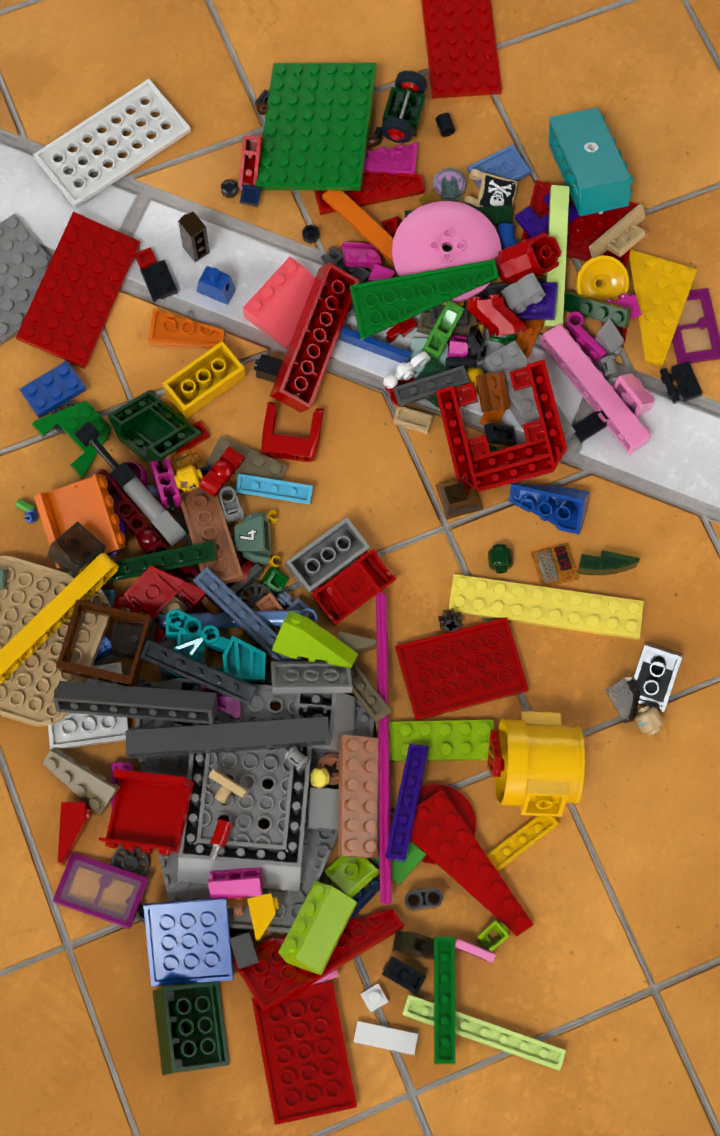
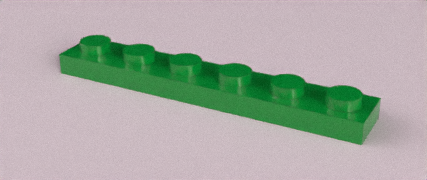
M434 937V1064L455 1065V937Z

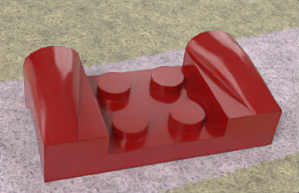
M374 549L369 552L366 550L358 556L359 560L323 586L320 584L312 590L313 594L311 597L333 626H336L376 594L395 582V576L384 566Z

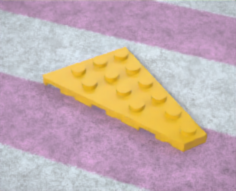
M630 249L629 262L633 290L641 312V316H638L644 360L645 363L663 368L697 269Z

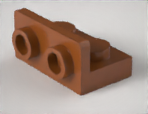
M504 371L489 372L476 376L481 411L483 413L492 410L510 409Z

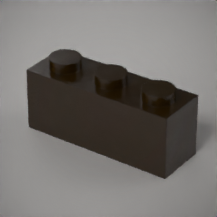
M194 211L183 215L178 221L182 247L196 263L210 253L207 229Z

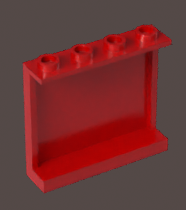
M115 769L113 777L119 779L118 785L121 787L115 795L106 838L99 837V841L106 843V847L113 849L123 846V849L128 851H135V848H139L141 852L152 854L153 851H159L158 854L170 856L171 853L179 854L194 782L186 777Z

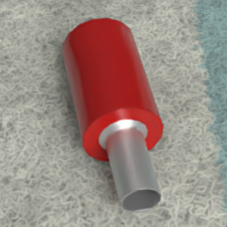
M218 820L210 841L213 848L209 859L216 861L220 848H225L232 828L231 823Z

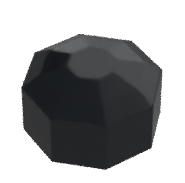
M233 179L225 180L221 184L222 195L226 198H234L238 194V184Z
M314 225L305 226L302 230L303 240L309 244L316 243L320 238L318 227Z

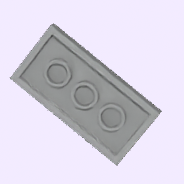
M326 661L271 662L272 694L352 693L350 668L329 665Z

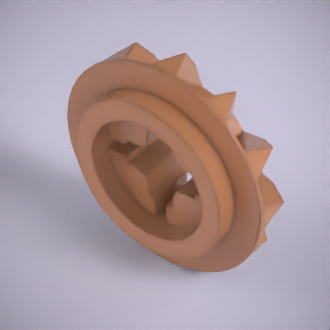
M327 754L319 760L317 768H324L329 773L327 767H333L337 763L336 770L338 773H333L329 777L328 783L334 786L339 784V755Z

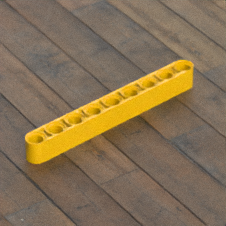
M102 553L98 555L0 650V685L72 616L76 600L84 601L90 599L117 572L119 566L107 554Z

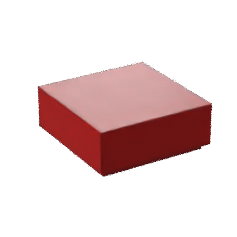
M151 247L135 253L134 257L139 268L144 269L148 265L157 262Z

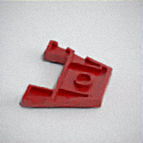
M151 565L124 595L134 613L143 611L154 618L178 592H181L194 605L206 593L198 586ZM155 623L150 639L159 643L166 635V632Z

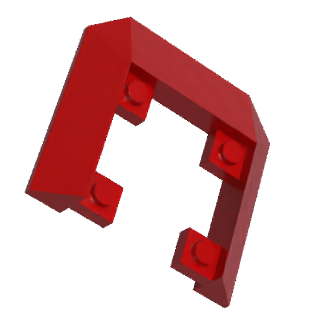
M545 359L527 364L525 368L509 372L514 391L532 387L540 420L522 425L526 438V443L491 452L486 435L469 440L462 407L478 402L473 383L456 388L451 386L436 391L457 480L478 492H484L555 471L567 451V445Z

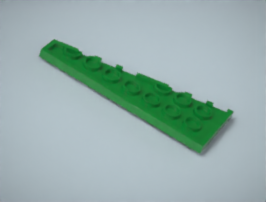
M495 259L350 285L349 288L360 340L373 336L498 279Z

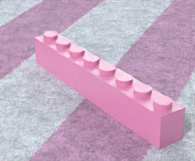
M558 324L544 333L540 340L542 347L592 409L596 412L602 410L608 417L607 420L601 412L598 413V416L603 422L607 421L608 429L629 455L647 444L651 437L648 428L640 423L637 415L627 407L625 400L620 398L615 392L613 385L606 381L603 373L593 365L591 358L584 354L579 343L571 338L569 331L563 328L561 324Z

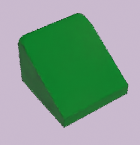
M269 568L260 584H264L271 591L279 594L289 578L276 568Z

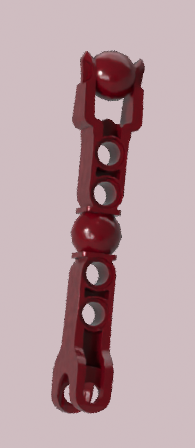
M105 469L96 470L92 477L94 474H103L108 482L107 490L114 501V511L120 516L129 531L136 536L139 546L143 550L149 551V554L161 550H170L164 544L160 532L151 528L149 523L146 524L145 518L123 493L113 477ZM124 508L131 509L128 514L121 513ZM136 522L143 524L140 528L133 527V524ZM192 567L178 568L174 572L166 571L183 580L189 577L195 579L199 575ZM181 592L176 594L190 613H193L194 609L205 607L201 602L204 596L194 605Z

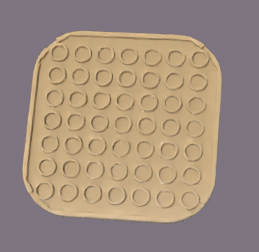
M0 556V569L5 571V590H0V650L77 576L15 557ZM101 589L89 599L97 605H102V603L109 604L106 595ZM85 612L71 663L88 667L93 666L108 628L110 617ZM71 617L0 685V716L33 726H49L60 722L70 714L56 712L53 697L59 681L86 683L88 679L60 672L56 668Z

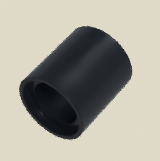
M442 113L435 118L442 137H448L455 133L456 129L449 113Z

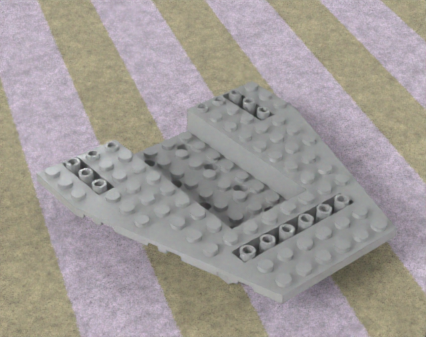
M176 678L160 683L150 682V688L201 692V684L190 679ZM253 684L258 687L251 704L248 706L242 703V719H236L229 713L217 709L214 722L222 721L223 724L231 723L233 720L252 722V719L257 718L270 721L274 717H283L285 720L292 719L293 716L312 718V715L316 714L328 717L330 745L297 747V750L305 757H310V761L300 772L296 770L297 767L289 760H284V756L290 748L138 759L141 772L186 777L194 782L179 854L171 853L170 856L159 854L168 901L211 898L208 886L210 871L261 867L264 884L262 895L272 893L273 898L277 897L279 909L275 910L276 916L266 932L289 933L314 882H319L338 838V831L335 830L324 831L307 828L309 788H317L313 787L309 781L310 772L317 768V764L323 756L327 754L339 755L340 735L373 738L374 720L356 697L344 693L272 694L271 685ZM279 702L281 708L278 711H273L270 709V704ZM136 719V727H142L143 729H151V726L155 725L168 728L173 724H182L183 726H191L192 724L190 722ZM337 763L333 767H327L330 776L333 773H338L336 770ZM218 770L224 775L232 777L234 781L249 789V794L246 798H242L231 792L225 804L218 801L214 796L221 784L208 777L210 772ZM264 780H272L274 786L271 789L263 788L262 783ZM327 784L323 788L339 789V784L334 786ZM221 816H227L229 823L232 824V828L225 848H220L216 861L211 860L209 856L213 845L210 844L215 827ZM267 819L270 822V826L267 829L259 828L258 823L260 820ZM237 853L238 858L230 857V854ZM245 853H254L255 859H246ZM252 897L227 899L229 929L254 931L247 901L248 898Z

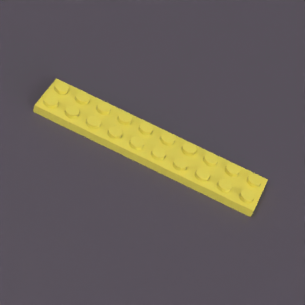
M453 574L448 610L453 608L456 613L460 612L462 615L496 620L507 617L510 622L639 640L644 601Z

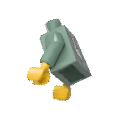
M271 510L267 515L266 513L249 514L240 524L235 525V536H231L236 552L240 553L244 559L263 565L269 563L272 568L277 569L280 565L274 564L273 560L280 561L281 558L277 555L269 558L272 555L270 524L274 525L278 522V518H271V516L277 515L275 510Z

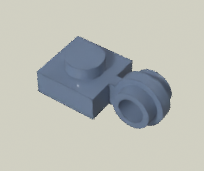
M285 591L277 595L276 600L283 608L288 606L285 611L309 608L299 598L292 603L291 596ZM304 611L301 615L308 616L311 612Z

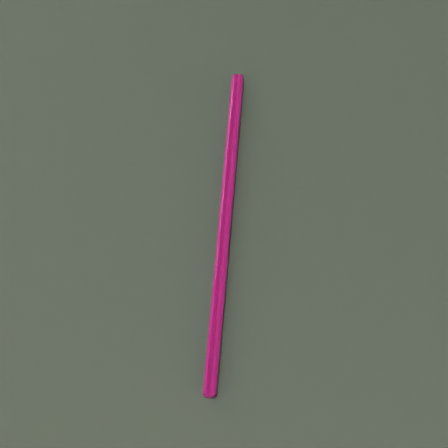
M385 593L376 594L377 692L388 705L387 596ZM388 714L378 722L381 904H391L392 902L391 860L385 857L390 837Z

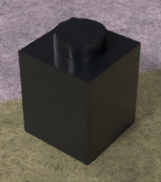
M261 354L260 359H257L254 365L256 377L275 383L283 360Z

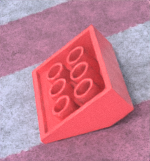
M289 256L243 307L244 318L286 349L290 345L315 277L304 266Z

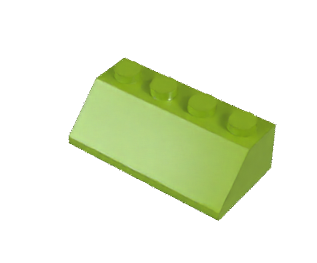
M315 881L278 953L286 963L322 975L357 902L333 886Z

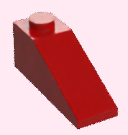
M243 135L238 190H242L243 184L255 187L263 144L262 137Z
M61 802L58 863L60 865L66 864L87 826V820L91 818V808H88L85 802Z

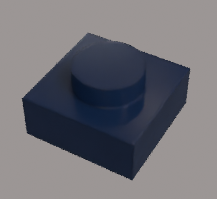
M243 184L240 204L257 207L261 188Z

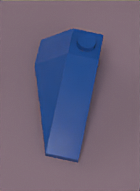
M512 483L509 502L527 512L540 516L541 520H547L556 525V528L561 531L580 534L588 509L590 492L567 487Z

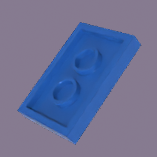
M65 361L19 390L40 419L87 389L68 361Z

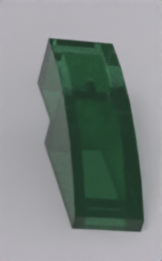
M603 550L599 557L581 554L577 574L602 576L625 572L636 568L640 558Z

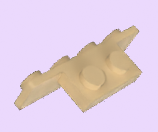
M637 205L589 246L591 258L601 256L607 250L621 257L646 236L645 230L637 226L646 217L643 205Z

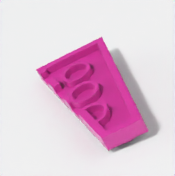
M411 143L410 146L396 145L395 148L388 149L381 147L373 151L367 149L364 170H370V172L374 173L384 171L387 174H415L417 143Z

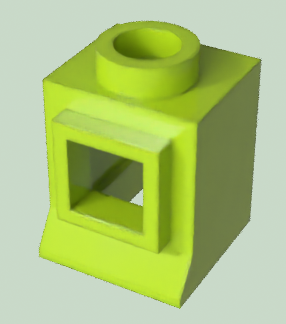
M495 920L476 939L487 951L493 952L510 935L507 933L509 931L502 922L498 923ZM493 930L500 936L495 943L487 937Z

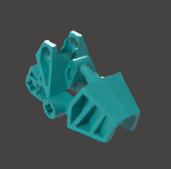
M175 609L167 613L166 637H168V640H176V647L171 649L205 663L206 647L209 650L223 654V667H216L217 669L249 683H265V652L233 635L231 639L221 637L215 626L209 625L202 628V624L198 619L180 610ZM177 618L180 619V622L176 621V622L173 624V622H172L173 619H174V620H177ZM192 626L199 627L195 633L189 632V629ZM168 670L169 673H171V674H173V675H175V676H177V677L180 676V675H178V674H176V673L171 672V671Z

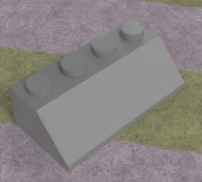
M346 517L287 560L285 568L295 581L310 593L368 550L370 546Z

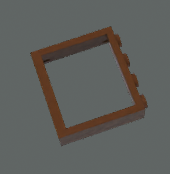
M89 599L84 601L76 600L56 668L60 672L115 685L136 687L144 661L140 656L147 639L151 638L155 621L150 614H146L143 611L134 613L131 609L125 607L116 609L107 603L97 605ZM85 612L144 625L129 676L70 662Z

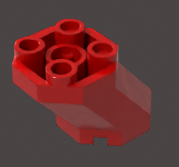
M543 232L499 251L498 256L495 257V263L502 282L513 284L530 273L538 276L558 267L559 262L557 260L561 256V250L556 238L549 237L547 233Z
M500 294L488 295V299L482 300L481 296L472 297L470 302H466L467 310L488 329L489 337L494 336V332H496V336L520 333L519 329H522V333L527 332L526 324L505 305L504 297L500 298Z

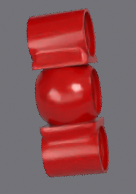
M228 446L220 456V460H217L211 470L202 478L199 487L211 496L216 497L224 487V483H227L233 473L241 466L245 456L231 446Z

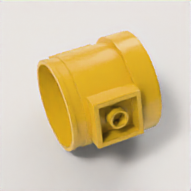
M521 711L519 719L502 718L498 731L502 759H505V769L501 771V777H494L498 805L520 806L521 815L561 817L565 804L577 805L582 794L585 772V748L580 726L569 727L562 725L561 713Z

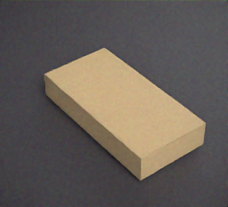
M397 406L392 424L428 434L433 415Z

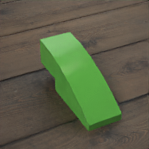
M451 301L446 303L421 352L426 351L431 359L437 362L464 308Z

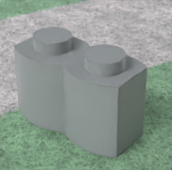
M534 273L524 276L518 282L509 285L501 291L514 314L524 312L530 304L539 303L546 295Z

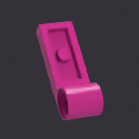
M579 312L570 313L565 328L569 331L575 342L579 343L581 348L583 347L587 351L588 356L599 363V360L606 356L607 351L582 328L584 322L583 315ZM576 321L578 325H573L571 322Z

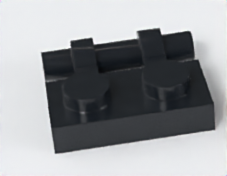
M689 361L672 366V374H669L666 368L660 370L661 381L665 384L668 390V398H671L673 404L680 402L678 396H682L684 402L702 396L703 393ZM673 381H676L678 389L674 388Z

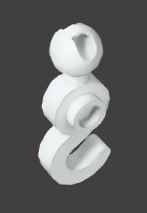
M423 351L416 355L410 363H401L396 368L397 371L394 375L388 374L384 377V386L392 389L397 385L398 380H409L414 375L413 372L419 365L422 368L426 366L431 357L426 351Z

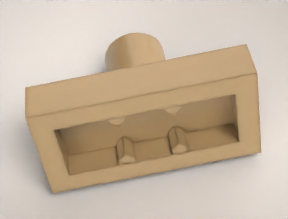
M212 770L208 776L221 784L214 798L224 804L231 792L242 798H246L250 792L249 789L218 770Z

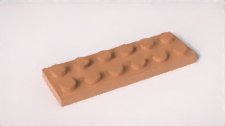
M201 488L190 492H179L181 496L180 505L192 545L215 541L218 561L198 564L200 571L202 572L208 567L225 584L243 580V574L218 495L213 497Z
M352 735L339 736L338 856L378 858V738Z

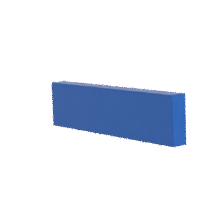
M345 327L341 329L340 340L399 363H410L411 352L372 337L360 340L359 332Z

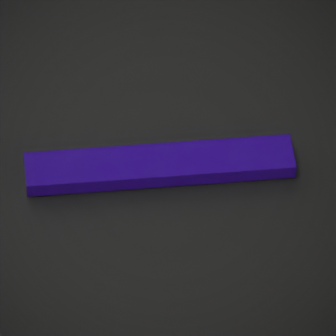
M409 743L385 856L386 859L406 862L429 754V746Z

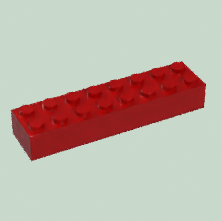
M327 263L319 268L270 393L272 398L300 413L311 409L352 301L349 287L350 285L358 284L359 279L331 263Z

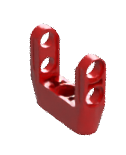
M268 402L262 432L261 454L271 458L314 462L319 446L324 409L316 408L313 412L310 436L307 439L273 434L276 420V403Z

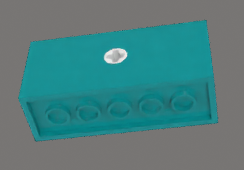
M598 108L549 117L548 145L566 186H569V193L579 216L598 212L603 214V211L629 206V198L632 197L630 185L633 184V178L631 173H628L626 162L622 161L621 152L616 148L615 139L611 137L609 126L605 125L604 116L600 114Z

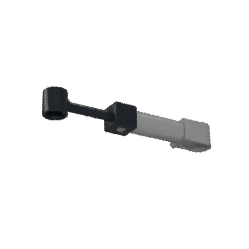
M89 421L74 432L85 447L92 445L113 469L110 475L116 483L128 494L172 547L187 535L169 512L163 508L142 484L125 462L119 465L97 440L101 436L100 433Z

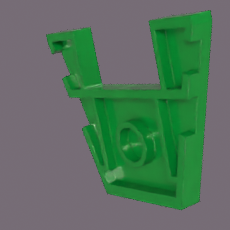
M87 401L32 422V426L42 437L46 436L58 425L84 452L70 465L81 478L85 476L98 452L92 445L85 447L74 432L89 421L100 433L101 436L97 440L103 445L112 429Z

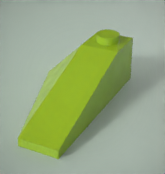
M289 611L283 621L272 651L289 658L305 657L311 662H315L316 659L323 660L329 665L352 668L358 656V653L315 622L292 611Z

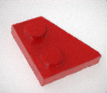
M490 730L487 768L492 777H501V771L505 769V759H502L498 730Z

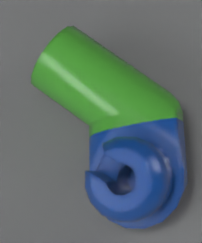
M19 499L16 507L25 512L24 520L27 523H34L37 520L36 507Z

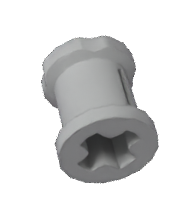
M609 355L599 360L605 372V379L615 378L620 375V370L617 369L615 364L616 358L614 355Z
M294 745L287 751L284 760H289L297 767L296 770L300 772L308 764L310 757H305L297 750V746Z

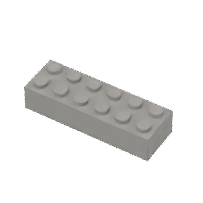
M514 340L486 356L482 361L481 367L485 373L504 371L510 411L523 429V424L540 420L532 387L519 391L513 390L509 372L525 368L527 364H530ZM556 403L565 441L567 442L573 438L576 431Z

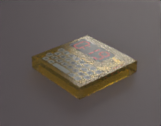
M568 542L531 552L541 587H551L579 579Z

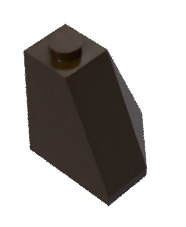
M453 479L435 485L446 519L483 510L478 492L463 482Z

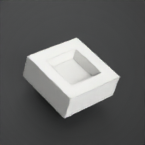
M379 984L360 994L370 1013L388 1003Z

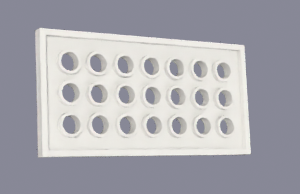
M148 79L34 153L33 156L76 209L190 133L191 128L150 79ZM146 99L149 100L150 103L147 105L141 104V101ZM129 109L136 110L134 114L126 113ZM153 112L160 113L158 117L151 116ZM116 118L121 119V122L118 124L112 123ZM140 121L146 122L142 127L137 126V123ZM164 124L171 126L167 130L161 128ZM100 128L107 129L105 133L97 132ZM124 131L132 132L129 136L122 135ZM149 134L157 135L154 139L147 138ZM87 137L92 138V141L89 143L83 142ZM111 140L117 141V144L114 146L108 145V142ZM136 143L142 144L139 149L133 148V145ZM71 147L78 148L76 152L68 151ZM96 150L103 151L101 155L93 154ZM120 153L128 154L125 158L118 157ZM58 156L63 157V160L60 162L54 161ZM82 159L88 160V163L85 165H80L79 161ZM107 162L113 163V166L110 168H105L104 164ZM67 169L73 170V173L70 175H66L64 172ZM92 172H97L98 176L92 178L89 176V174ZM79 181L84 183L82 187L74 186Z

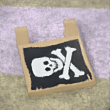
M472 169L469 178L481 181L478 198L466 196L463 204L471 207L512 205L513 207L517 181Z

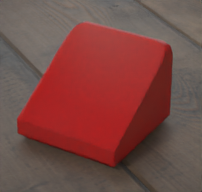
M399 217L382 221V228L394 238L402 220Z

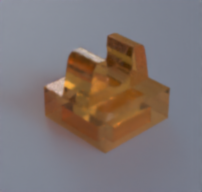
M248 897L226 899L227 908L234 909V916H243L242 906H248Z

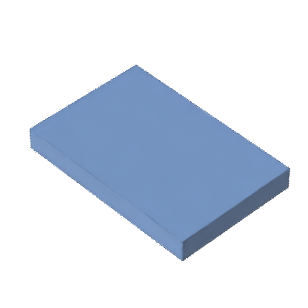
M514 145L508 146L467 167L469 174L472 169H477L483 173L513 181H519L531 175L530 169ZM474 180V182L480 189L481 181Z

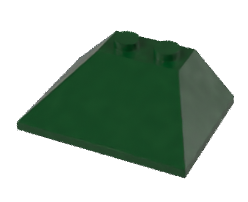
M150 390L108 414V418L119 441L144 462L160 461L201 435L197 428Z

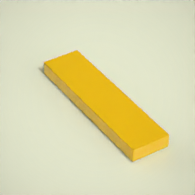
M536 816L489 852L487 857L499 872L556 828L559 822L554 816Z

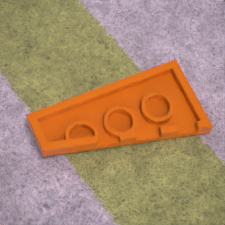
M153 308L149 344L211 349L221 341L224 343L225 332L222 329L203 323L199 324L191 319H183L175 316V314L159 311V309Z

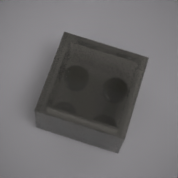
M77 521L51 543L47 556L72 578H75L98 555L104 553L106 546Z

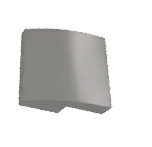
M309 788L307 828L338 831L339 789Z

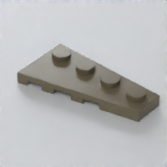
M220 436L204 466L212 468L215 462L220 460V456L227 447L231 446L245 456L243 463L233 474H244L282 481L288 470V465L223 436Z
M55 747L49 751L42 763L99 816L105 812L121 787L116 783H109L106 781L107 778L101 774L97 776L90 771L91 768L77 764L74 758Z

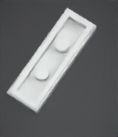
M357 1021L353 1042L414 1055L418 1034Z

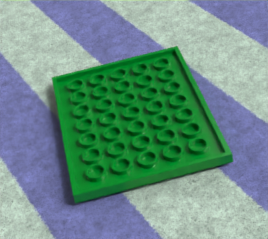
M273 63L270 94L267 102L269 110L265 116L262 136L263 144L255 187H259L261 190L361 191L377 72L376 63Z

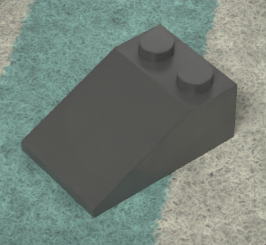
M645 641L626 700L644 706L656 707L659 711L664 712L683 653Z

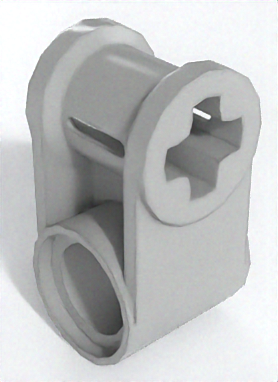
M229 486L223 487L219 492V499L226 523L230 525V522L243 520L245 517L235 490ZM230 494L233 498L231 500H224L223 496Z

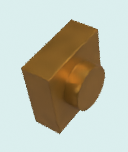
M435 189L430 190L419 199L422 205L443 201Z

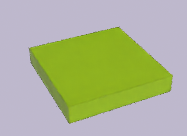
M339 857L323 871L341 892L350 898L355 896L380 873L367 858Z

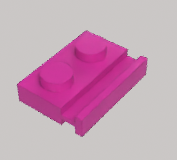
M342 242L341 249L343 250L345 267L373 268L374 264L381 266L380 253L370 243Z

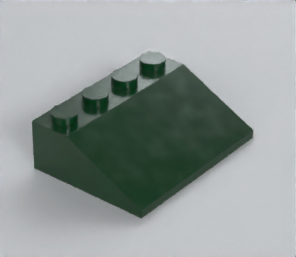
M219 981L168 986L153 990L162 1075L229 1065Z

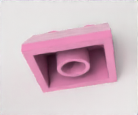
M632 373L617 378L614 385L615 392L620 398L625 400L627 407L638 418L652 409L655 403L654 397L649 391L647 392L644 389L639 378H635Z

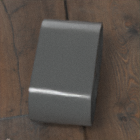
M437 888L412 890L406 894L404 905L410 911L435 909L441 905L443 894ZM436 894L439 897V902L431 903L428 900V895ZM416 896L419 899V904L416 906L410 905L408 898Z

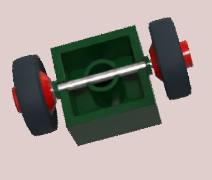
M414 71L398 73L395 80L396 88L391 87L383 114L381 132L385 138L396 143H407L412 139V136H417L425 108L426 95L424 93L427 88V80L421 74Z

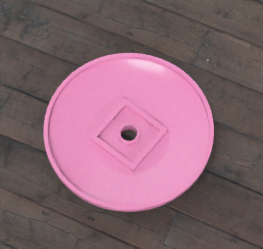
M438 201L417 208L401 222L393 239L392 260L399 277L493 260L498 256V252L501 251V243L495 227L480 211L455 201ZM444 245H450L452 247V250L446 252L442 249V247ZM491 282L450 301L458 303L469 300L483 292Z

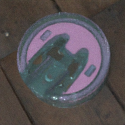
M448 167L439 170L435 174L432 189L436 190L443 201L457 202L463 197L466 179L461 171Z

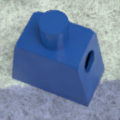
M206 266L197 286L198 293L226 305L229 304L236 290L230 275Z

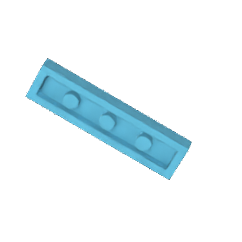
M238 474L235 492L311 504L313 486Z

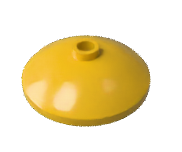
M596 256L589 259L582 265L576 277L577 294L601 301L610 298L612 301L618 300V296L627 293L629 289V276L626 268L619 260L610 256ZM597 280L601 281L599 286L596 285Z

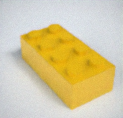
M221 341L162 383L163 390L187 419L246 377L245 368Z

